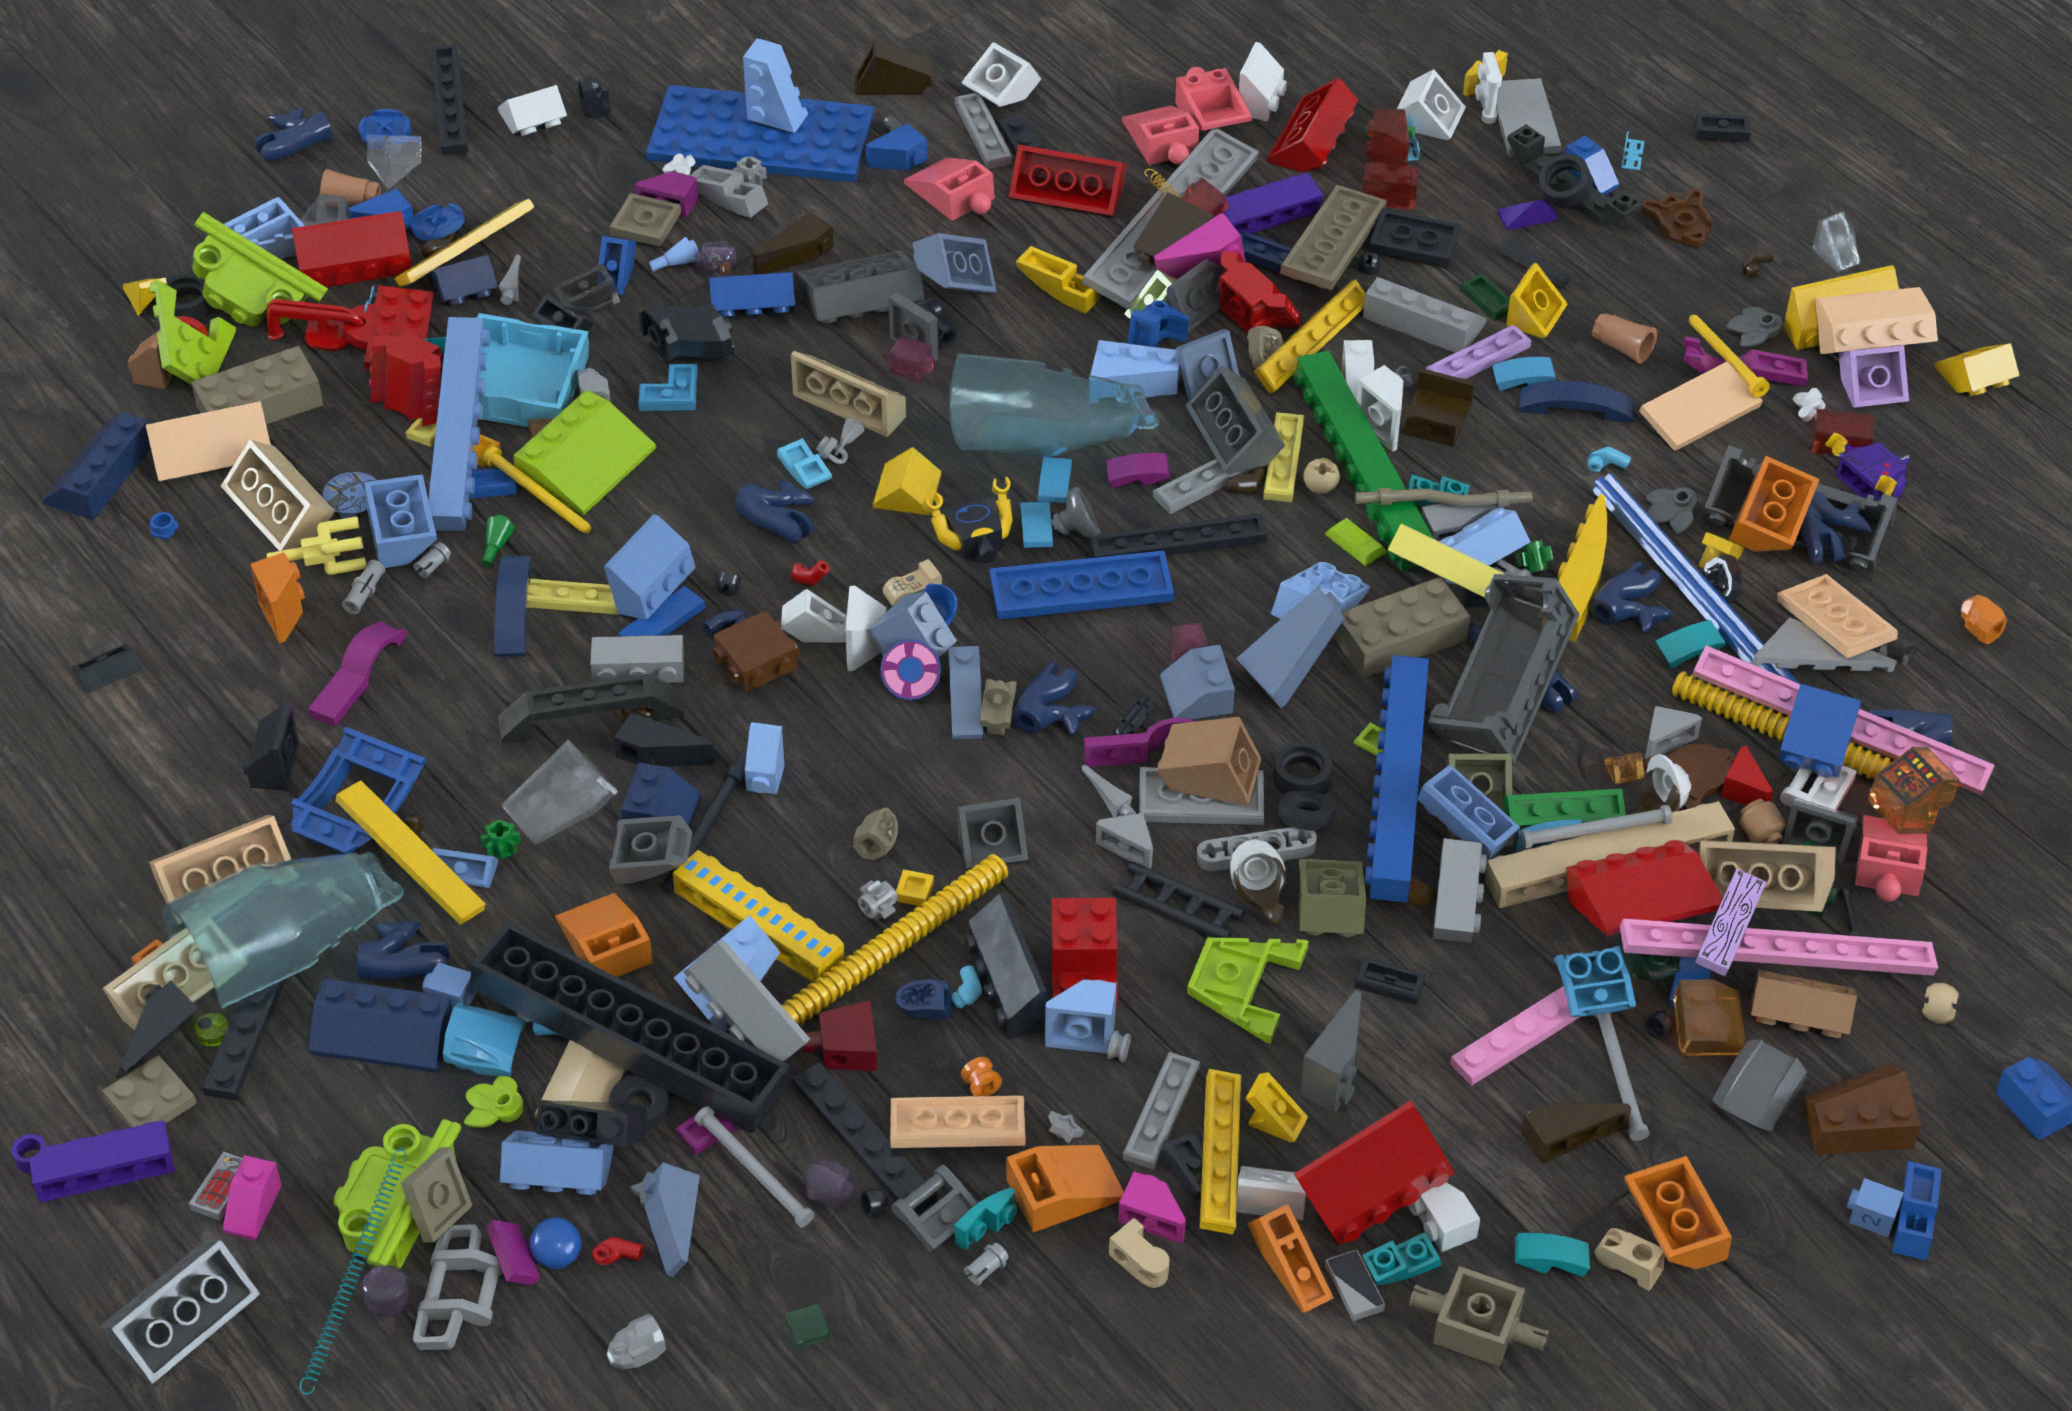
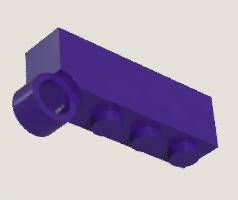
M1307 172L1278 182H1271L1255 189H1247L1242 193L1223 197L1216 190L1206 189L1199 193L1196 206L1215 217L1223 212L1238 233L1242 230L1252 234L1317 214L1324 195ZM1204 203H1210L1214 206H1208Z
M164 1120L147 1122L143 1125L123 1130H112L108 1133L88 1138L82 1137L57 1145H46L42 1137L28 1134L18 1138L11 1149L18 1170L23 1173L32 1174V1182L39 1203L175 1172L170 1138ZM30 1150H38V1151H39V1152H38L35 1156H33V1157H30V1158H23V1157H22L26 1152H28V1151H30Z

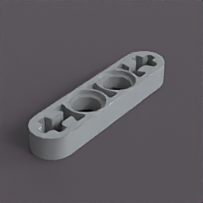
M1290 827L1206 840L1197 847L1196 863L1202 870L1208 872L1230 869L1233 850L1250 840L1277 843L1280 848L1276 851L1282 861L1305 858L1314 853L1317 837L1314 830Z

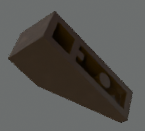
M808 212L753 252L754 274H766L815 261L834 247L833 226Z
M1551 1103L1544 1107H1535L1524 1115L1521 1134L1543 1164L1628 1128L1632 1108L1628 1103Z

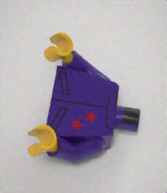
M1833 433L1825 445L1832 448V453L1835 456L1840 457L1836 474L1839 480L1858 496L1866 499L1868 494L1874 496V501H1880L1883 494L1896 497L1897 499L1902 496L1906 485V465L1910 461L1909 455L1905 450L1899 449L1892 453L1881 443L1851 447L1840 434Z

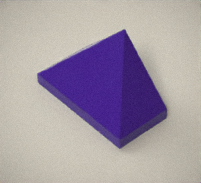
M1547 199L1497 210V214L1507 230L1555 221L1558 217Z

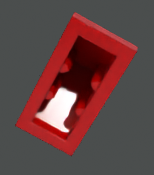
M1741 747L1726 775L1721 797L1745 806L1758 799H1762L1764 802H1771L1772 788L1748 747Z

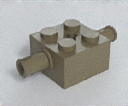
M1461 1266L1458 1267L1449 1292H1446L1445 1295L1420 1287L1417 1284L1414 1287L1415 1291L1412 1292L1409 1306L1438 1315L1433 1344L1498 1367L1501 1365L1508 1344H1512L1513 1341L1537 1349L1540 1352L1544 1350L1549 1331L1520 1322L1519 1316L1525 1294L1524 1288Z

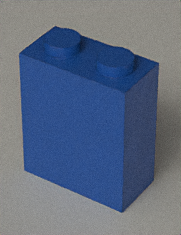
M1800 684L1778 761L1784 762L1787 767L1793 769L1805 768L1812 770L1821 777L1831 778L1834 776L1839 778L1861 700Z

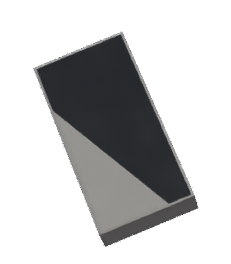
M1358 1250L1326 1259L1325 1268L1352 1321L1385 1310V1303Z

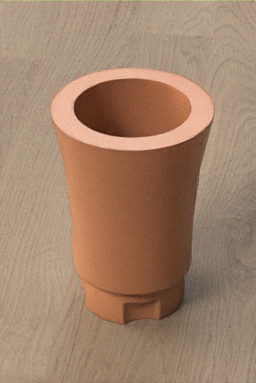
M326 169L321 180L320 204L321 206L352 207L379 196L381 186L378 182H370L369 179L357 178Z
M1605 313L1600 314L1596 319L1592 336L1595 339L1601 340V343L1620 351L1638 364H1641L1650 356L1657 340V329Z

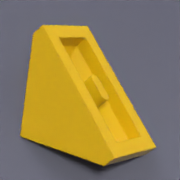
M151 278L123 284V289L138 316L155 297V293L150 292V283L160 280L167 284L166 278Z

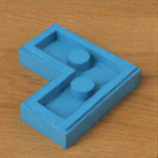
M669 364L668 384H640L639 411L696 410L697 364Z

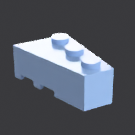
M757 38L743 56L747 119L795 133L807 117L808 112L806 107L801 106L798 98L800 95L799 89L794 87L790 78L792 71L781 45Z
M279 197L224 224L279 259L297 255L292 228L304 226Z
M1099 340L1090 375L1089 403L1098 402V398L1115 397V400H1124V395L1141 394L1142 398L1177 394L1181 369L1176 350Z
M1494 508L1475 522L1464 527L1456 535L1449 536L1439 542L1489 566L1530 543V540L1516 511ZM1444 579L1446 583L1455 584L1451 581Z
M750 915L720 939H724L759 981L762 980L780 954L769 937ZM687 966L674 979L712 1025L726 1032L728 1027L724 1018L717 1019L708 1009L707 1004L709 1001L700 992L697 995L686 984L685 979L687 976L683 972L689 967Z

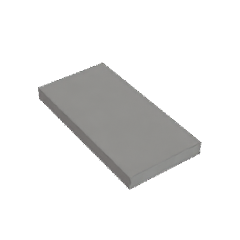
M1541 78L1502 81L1501 86L1498 88L1496 109L1498 112L1497 119L1508 156L1515 155L1507 140V136L1525 124L1545 136L1543 154L1561 153L1560 139Z
M1140 767L1139 813L1144 814L1146 822L1264 825L1263 771L1258 770L1249 804L1241 805L1170 791L1164 779L1159 776L1158 768Z

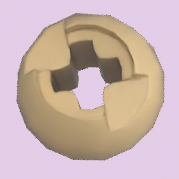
M1326 458L1315 459L1308 463L1303 473L1306 487L1319 495L1334 490L1340 480L1338 467Z
M1934 983L1928 986L1925 997L1929 1001L1924 1004L1922 1009L1923 1015L1927 1020L1936 1024H1946L1954 1020L1956 1009H1953L1952 1005L1957 1003L1959 997L1956 989L1946 983Z

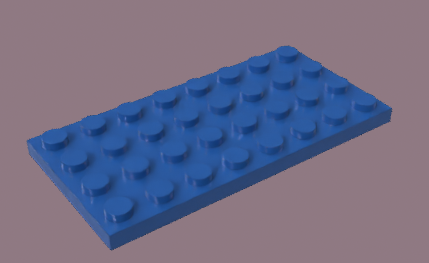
M669 85L646 151L648 161L669 163L677 154H682L684 158L692 155L695 160V166L706 165L732 170L737 168L736 162L742 158L754 157L757 160H761L762 167H766V173L856 182L874 118V106L799 99L801 106L806 107L808 115L797 131L793 133L748 120L745 93Z

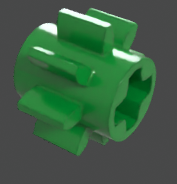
M1542 540L1531 541L1521 547L1520 552L1515 553L1517 567L1525 566V569L1530 572L1548 569L1546 561L1553 560L1551 546L1543 547Z
M498 820L485 826L486 834L480 836L482 847L487 850V856L493 855L496 858L504 859L517 853L516 845L521 843L520 832L515 831L513 822L509 824L506 821Z

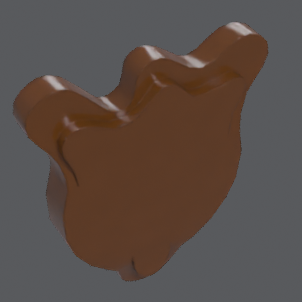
M1692 189L1683 200L1678 199L1673 194H1668L1661 201L1645 200L1642 202L1643 208L1640 209L1641 212L1651 217L1657 224L1661 234L1674 242L1694 247L1702 246L1711 229L1712 218L1702 205L1704 193L1699 189Z
M1694 743L1682 746L1673 753L1665 755L1673 764L1681 766L1685 773L1689 775L1691 789L1682 809L1694 808L1700 805L1706 797L1715 795L1723 790L1726 775L1735 759L1734 754L1730 750ZM1648 757V758L1646 759V763H1645V769H1646V771H1647L1648 763H1649L1651 757Z

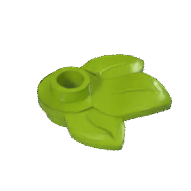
M499 1076L493 1085L486 1083L475 1085L466 1092V1099L474 1108L464 1120V1124L468 1127L484 1128L492 1125L497 1120L512 1122L519 1118L523 1112V1099L517 1092V1084L508 1076Z

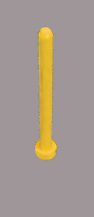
M1697 315L1689 317V323L1749 384L1750 393L1757 398L1764 396L1770 388L1769 382L1763 377H1757Z
M491 446L486 450L482 458L486 465L489 467L495 465L582 533L590 532L591 526L587 521L501 456L502 451L499 448Z

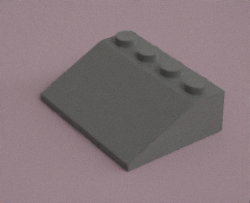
M902 251L796 271L797 279L810 311L815 319L821 321V323H832L837 321V317L847 315L849 318L861 317L864 315V312L871 310L875 312L889 311V297L896 292L912 300L915 304H917V301L925 300L921 271L917 269V265Z

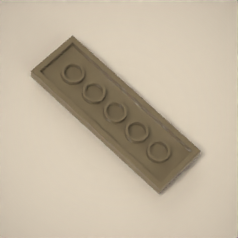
M1336 185L1282 263L1280 274L1288 276L1293 280H1301L1314 284L1319 288L1332 290L1378 221L1381 210L1386 208L1387 200Z

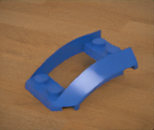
M348 727L344 728V736L337 749H333L325 765L311 785L298 799L293 798L291 802L293 806V819H291L293 833L345 856L372 839V837L360 825L322 809L340 788L353 765L395 782L383 802L395 814L410 792L426 762L424 757Z

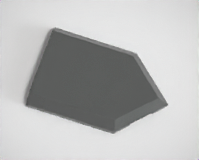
M1207 259L1173 282L1166 289L1170 306L1189 317L1188 332L1220 310L1218 302L1220 288L1218 281L1226 269Z

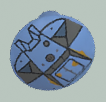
M362 472L340 474L326 484L323 489V498L335 512L339 513L342 519L354 517L357 513L367 510L364 482L377 480L371 475Z

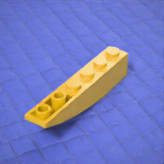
M1599 494L1594 505L1589 504L1585 515L1586 523H1580L1576 534V540L1578 541L1577 543L1572 542L1567 553V559L1569 560L1567 563L1562 562L1557 577L1579 612V617L1569 637V640L1576 642L1590 611L1589 604L1597 592L1607 541L1605 496ZM1541 609V610H1540V613H1539V618H1540V619H1543L1542 630H1541V632H1542V631H1543V628H1544V626H1545V624H1546L1547 619L1545 618V616H1544L1543 613L1541 612V611H1542V609Z

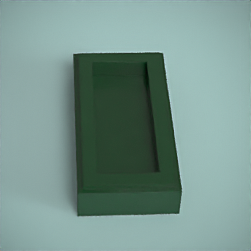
M1483 273L1461 283L1460 291L1493 321L1508 315L1510 297Z

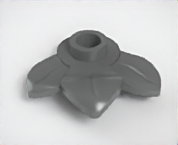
M1749 307L1743 309V315L1733 317L1726 325V329L1742 334L1740 347L1749 348L1763 344L1766 339L1776 337L1780 333L1783 323L1781 317L1777 314L1767 313L1759 307Z
M1686 487L1675 490L1662 488L1654 490L1646 496V501L1651 504L1647 513L1657 524L1670 522L1671 529L1675 535L1682 534L1692 525L1694 521L1692 511L1697 506V495L1692 489Z

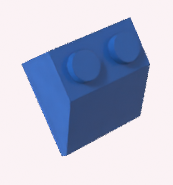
M2027 1057L2003 1070L1996 1095L2038 1141L2072 1123V1088L2049 1063Z

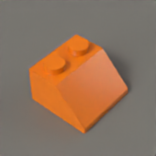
M285 552L250 564L259 606L279 644L286 641L302 615L301 600L305 599L302 587L297 582V579L301 578L295 562H289Z

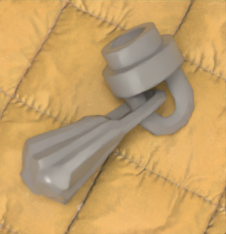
M856 418L846 419L839 445L835 438L825 436L816 448L820 452L819 456L823 459L828 458L835 464L841 465L845 463L848 459V454L843 447L854 441L864 432L865 429L861 421ZM833 449H836L834 452L835 456H837L839 453L842 454V459H838L831 454Z

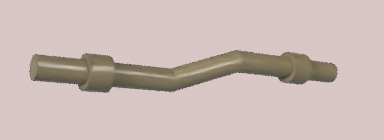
M1378 488V491L1356 492L1355 502L1356 504L1378 503L1381 506L1392 505V502L1427 500L1461 507L1496 505L1499 508L1509 507L1510 504L1532 503L1533 496L1531 491L1509 492V490H1496L1495 493L1460 495L1431 489L1392 490L1391 488Z

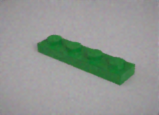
M1622 789L1520 794L1503 797L1505 814L1518 824L1520 828L1557 820H1581V823L1626 815Z

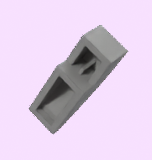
M702 165L689 175L697 177L698 192L736 214L751 218L768 205L763 186L743 182L740 172Z

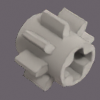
M744 157L736 162L737 168H734L733 171L741 173L743 182L763 185L762 179L766 178V167H762L761 160H757L754 157Z
M871 880L860 888L863 895L858 899V905L868 918L876 917L879 920L882 917L885 919L896 911L892 905L898 899L897 894L888 882L883 881L880 883L879 880L875 882Z

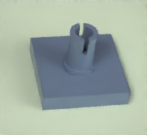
M1222 329L1176 348L1188 401L1195 396L1222 365L1239 375L1228 330Z

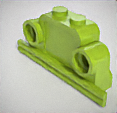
M205 212L195 222V227L208 234L206 239L196 246L192 264L195 275L205 280L202 290L203 297L210 306L230 314L236 322L251 327L258 326L267 317V306L271 300L282 299L304 302L309 296L320 302L328 291V288ZM280 317V324L288 322L291 318Z
M443 1119L433 1138L421 1135L411 1125H396L385 1133L383 1138L384 1148L378 1146L369 1147L362 1152L358 1160L353 1161L349 1170V1178L344 1187L338 1188L334 1197V1206L338 1207L340 1216L338 1220L339 1229L343 1235L345 1246L349 1251L355 1253L354 1249L359 1248L357 1246V1243L361 1242L359 1237L364 1236L362 1234V1231L366 1230L364 1225L369 1224L366 1219L371 1218L369 1216L370 1212H374L371 1207L376 1206L374 1204V1201L378 1200L376 1195L381 1194L379 1189L383 1188L381 1186V1183L385 1182L383 1177L388 1176L386 1174V1171L390 1170L388 1165L392 1164L391 1159L396 1150L403 1149L407 1156L405 1162H403L405 1154L401 1150L396 1153L392 1161L404 1168L390 1166L391 1169L401 1174L387 1172L399 1180L385 1178L388 1182L396 1184V1186L383 1184L384 1187L394 1192L384 1189L380 1190L392 1198L378 1195L381 1200L387 1201L389 1204L380 1201L375 1202L387 1210L377 1207L373 1208L376 1212L382 1213L385 1216L371 1213V1216L382 1222L372 1219L368 1220L380 1228L367 1225L366 1228L377 1232V1234L363 1232L375 1240L362 1237L361 1239L364 1242L372 1244V1246L358 1244L370 1252L356 1250L359 1254L368 1257L366 1260L368 1264L400 1271L419 1235L418 1227L401 1183L440 1147H451L455 1157L453 1143L461 1130L459 1123Z

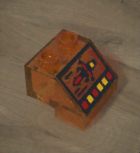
M1911 747L1876 774L1869 792L1868 801L1898 834H1927L1932 831L1940 807H1951L1960 780L1928 747Z

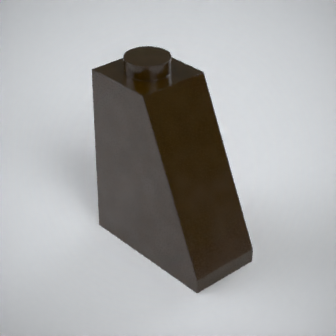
M875 39L855 76L854 93L858 95H922L926 87L932 85L935 78V72L932 71L933 60Z
M1167 192L1133 245L1137 259L1148 267L1156 266L1155 255L1215 218V216Z

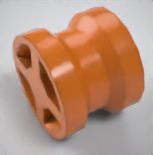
M987 1057L973 1059L961 1071V1077L964 1082L971 1085L970 1091L973 1096H990L1002 1084L1000 1075L992 1071L993 1065Z

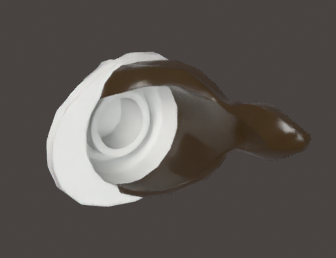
M1658 754L1651 757L1647 767V774L1640 784L1638 794L1639 808L1636 813L1658 810L1663 805H1669L1671 812L1678 811L1685 804L1691 789L1689 775L1685 773L1681 766L1673 764L1665 755Z
M1261 840L1246 841L1239 845L1232 854L1230 875L1233 885L1246 901L1261 906L1262 914L1265 918L1271 920L1274 925H1278L1284 913V907L1279 901L1286 885L1284 864L1277 851L1267 842Z

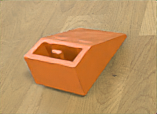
M615 893L555 915L576 956L616 977L653 963L650 938L638 917Z
M1100 1145L1037 1146L1006 1157V1180L1010 1188L1016 1190V1200L1032 1232L1118 1203L1124 1194Z

